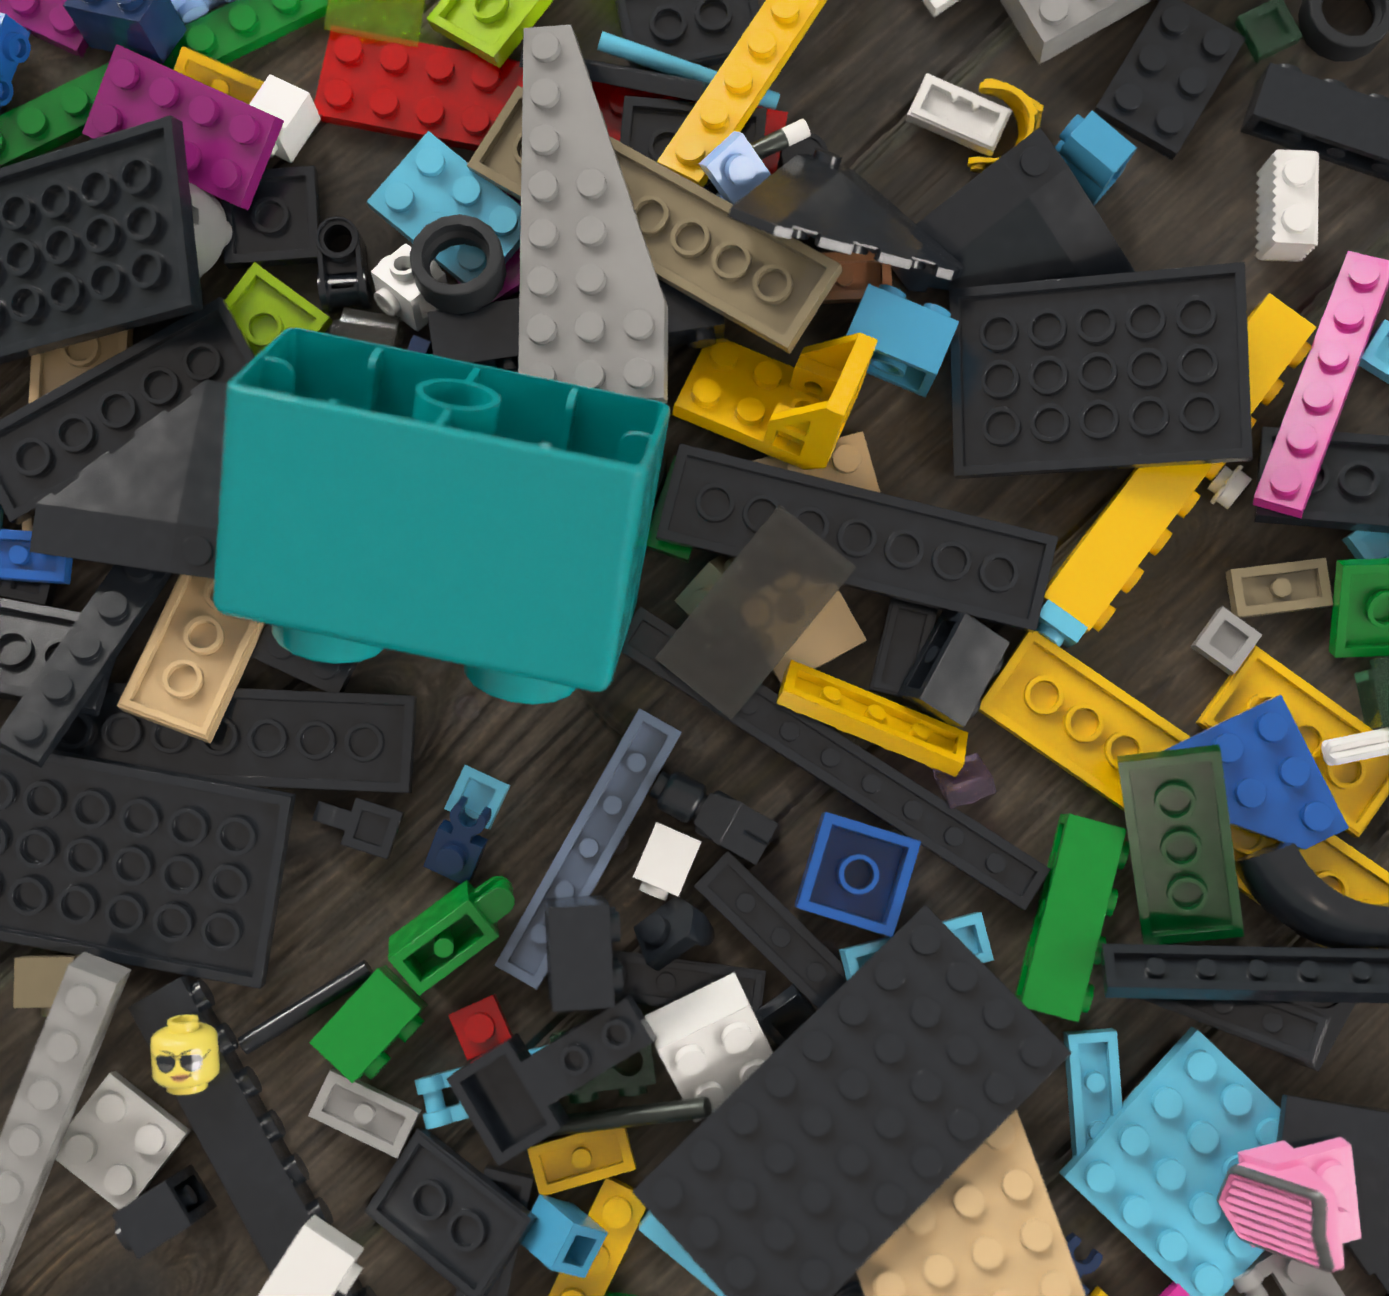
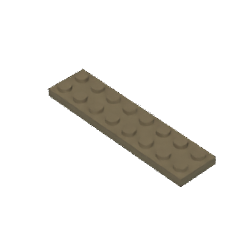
M517 86L468 162L467 167L472 172L521 201L523 88ZM610 137L639 220L646 246L650 252L657 278L790 354L843 271L841 264L793 237L786 239L775 236L728 217L733 206L732 203Z

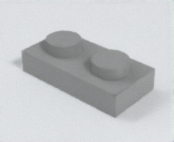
M332 1068L308 1116L398 1158L421 1113V1109L360 1080L352 1084L339 1070Z

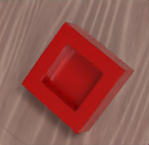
M495 993L448 1015L467 1061L487 1052L513 1035Z

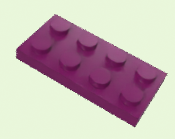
M116 44L82 134L95 139L172 115L183 123L189 182L229 203L249 210L284 120Z

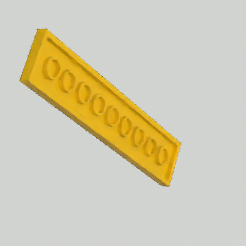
M1037 631L1033 633L1026 632L981 698V705L978 710L1123 811L1124 804L1117 756L1162 751L1190 737ZM1230 825L1235 860L1275 843H1280L1277 840ZM1334 835L1307 849H1298L1314 873L1339 893L1367 904L1389 903V872ZM1236 871L1238 890L1257 902Z

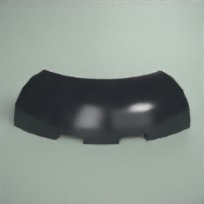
M1275 843L1235 860L1236 871L1251 895L1269 914H1273L1283 924L1294 930L1297 935L1328 948L1389 949V903L1367 904L1339 893L1314 873L1301 856L1295 843Z

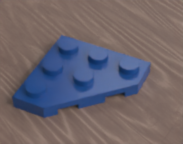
M1282 695L1270 698L1162 750L1219 744L1231 826L1263 835L1280 843H1295L1298 849H1307L1349 828Z

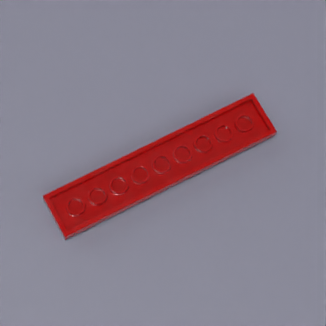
M331 26L314 104L321 118L320 122L414 140H421L429 131L447 146L476 151L516 87L520 86L523 88V67H519L520 61L507 59L499 68L473 52ZM591 81L608 134L619 142L624 96L697 102ZM767 108L764 136L785 127L788 112ZM781 151L762 159L771 175L777 171Z

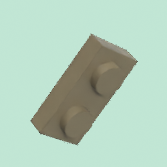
M1326 558L1230 569L1225 572L1231 612L1238 618L1333 606Z

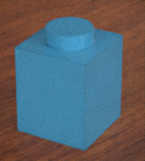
M540 1194L531 1210L538 1218L521 1244L550 1270L585 1278L608 1232L574 1203Z

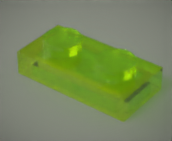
M328 0L324 29L418 47L426 0Z

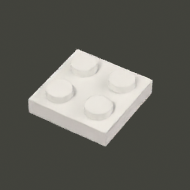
M113 1071L107 1075L69 1124L55 1160L120 1210L142 1196L191 1130L122 1075Z

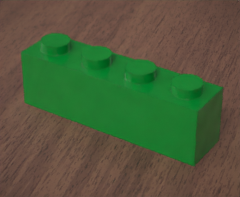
M1070 813L1060 814L1047 867L1051 870L1042 884L1015 991V996L1028 1009L1079 1022L1081 1012L1087 1013L1089 1011L1094 995V985L1089 983L1093 964H1100L1102 945L1106 944V937L1101 935L1105 916H1112L1118 898V889L1112 888L1117 869L1122 870L1129 855V841L1124 840L1127 829Z

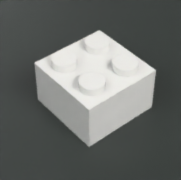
M735 972L645 1015L648 1024L657 1037L654 1041L657 1051L682 1099L708 1097L711 1102L712 1113L773 1054L771 1046Z

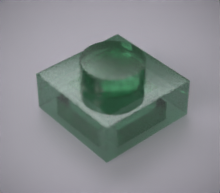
M1284 0L1266 2L1239 15L1235 21L1240 35L1246 37L1244 42L1255 63L1296 45L1302 38V34Z

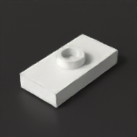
M926 73L907 114L906 121L992 157L1012 110Z

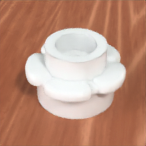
M1238 465L1234 471L1225 466L1207 489L1215 494L1210 501L1212 504L1217 501L1228 510L1252 479L1241 471L1242 465Z

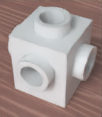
M405 243L393 254L384 257L371 270L376 290L374 298L387 315H397L418 332L429 323L427 312L438 309L426 302L418 290L411 271L409 254L412 247ZM433 259L430 264L433 278L447 284L446 274Z

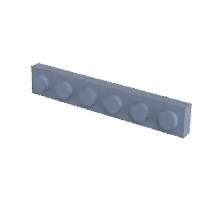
M638 709L495 963L496 967L531 987L539 989L548 973L544 899L591 896L682 733L681 731L642 709Z

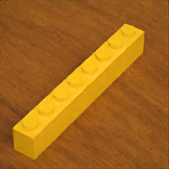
M1270 293L1247 317L1251 414L1260 402L1267 406L1279 393L1285 383L1278 378L1288 365L1295 369L1312 348V345L1306 341L1316 328L1315 325ZM1251 416V429L1253 428V426L1255 425V423H1256V421H1257V420L1254 419L1252 416ZM1226 462L1134 468L1048 582L1043 603L1048 599L1086 625L1088 629L1085 633L1090 631L1091 628L1099 632L1116 610L1110 603L1118 592L1122 590L1127 594L1143 575L1144 570L1139 567V564L1147 553L1150 552L1154 556L1157 555L1173 533L1167 527L1174 517L1179 515L1181 518H1184L1197 503L1201 495L1195 489L1204 477L1211 481Z

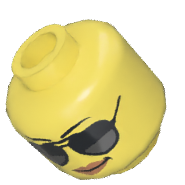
M174 1016L167 1020L166 1027L159 1029L151 1037L153 1079L159 1085L167 1087L168 1093L189 1095L201 1092L208 1087V1082L218 1075L220 1067L217 1031L209 1024L199 1022L198 1016Z

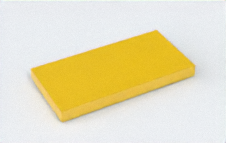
M1255 645L1236 673L1228 676L1198 718L1196 724L1206 730L1270 698L1282 695L1349 827L1344 831L1352 837H1360L1389 795V755L1341 765H1327L1323 760L1321 744L1324 740L1372 731L1373 729Z

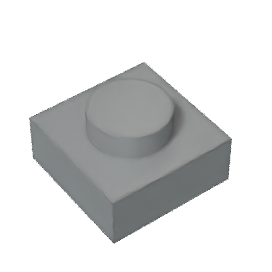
M1220 607L1190 647L1228 675H1232L1239 669L1262 637V634L1225 607Z

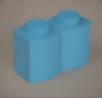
M1093 110L1085 119L1077 114L1059 136L1061 140L1055 146L1093 206L1116 182L1126 168V164L1137 150L1135 145Z

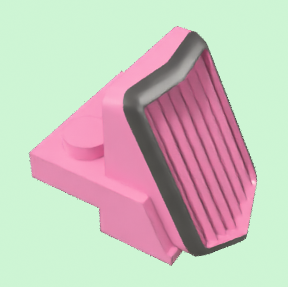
M1342 1137L1294 1149L1286 1141H1280L1238 1152L1239 1164L1231 1166L1228 1170L1216 1199L1237 1237L1248 1243L1252 1248L1258 1247L1322 1271L1332 1272L1343 1269L1342 1243L1361 1239L1351 1144Z

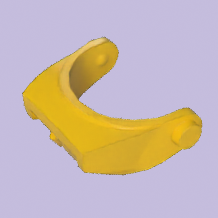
M985 79L984 82L980 83V93L1003 100L1013 111L1018 126V137L1015 146L1040 127L1043 105L1006 82ZM970 157L968 158V167H971L973 172L981 173L999 158Z

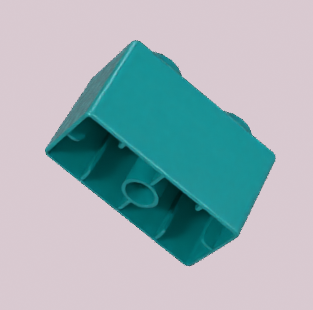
M302 328L285 329L244 367L227 386L213 596L214 606L220 613L226 616L272 625V634L279 646L296 656L316 662L334 664L360 662L375 657L386 648L463 664L465 675L475 687L490 696L509 702L523 704L553 703L569 697L576 688L601 692L612 681L636 608L670 408L663 402Z

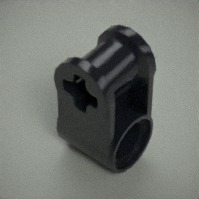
M340 216L327 218L319 225L316 231L319 268L317 282L322 311L324 313H332L336 307L361 305L363 309H372L373 293L367 264L365 241L355 225L347 218ZM341 235L352 237V242L345 251H331V244L335 238Z

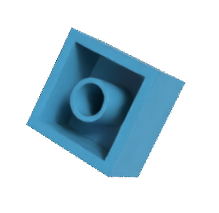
M868 284L846 336L860 332L878 340L866 373L926 397L939 371L959 321L950 318L951 313L939 305L925 303L921 306L905 299V293L893 286L880 284L879 287Z

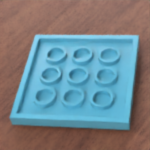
M1190 1027L1122 1102V1108L1114 1117L1110 1116L1104 1122L1106 1126L1094 1139L1090 1138L1086 1142V1148L1078 1157L1074 1155L1059 1173L1190 1296H1224L1234 1285L1233 1279L1244 1273L1264 1249L1252 1248L1248 1243L1237 1237L1216 1200L1230 1167L1239 1164L1238 1152L1276 1143L1280 1108L1198 1029Z

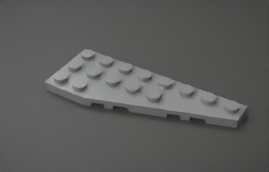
M571 25L524 28L518 373L668 403V305L660 287L650 252L646 246L639 220L616 152L613 149L575 32Z

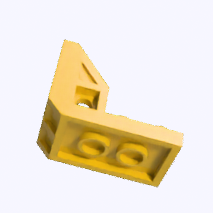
M859 332L806 346L803 348L795 367H792L727 339H716L714 345L702 348L674 404L672 415L803 470L826 468L858 397L878 340Z

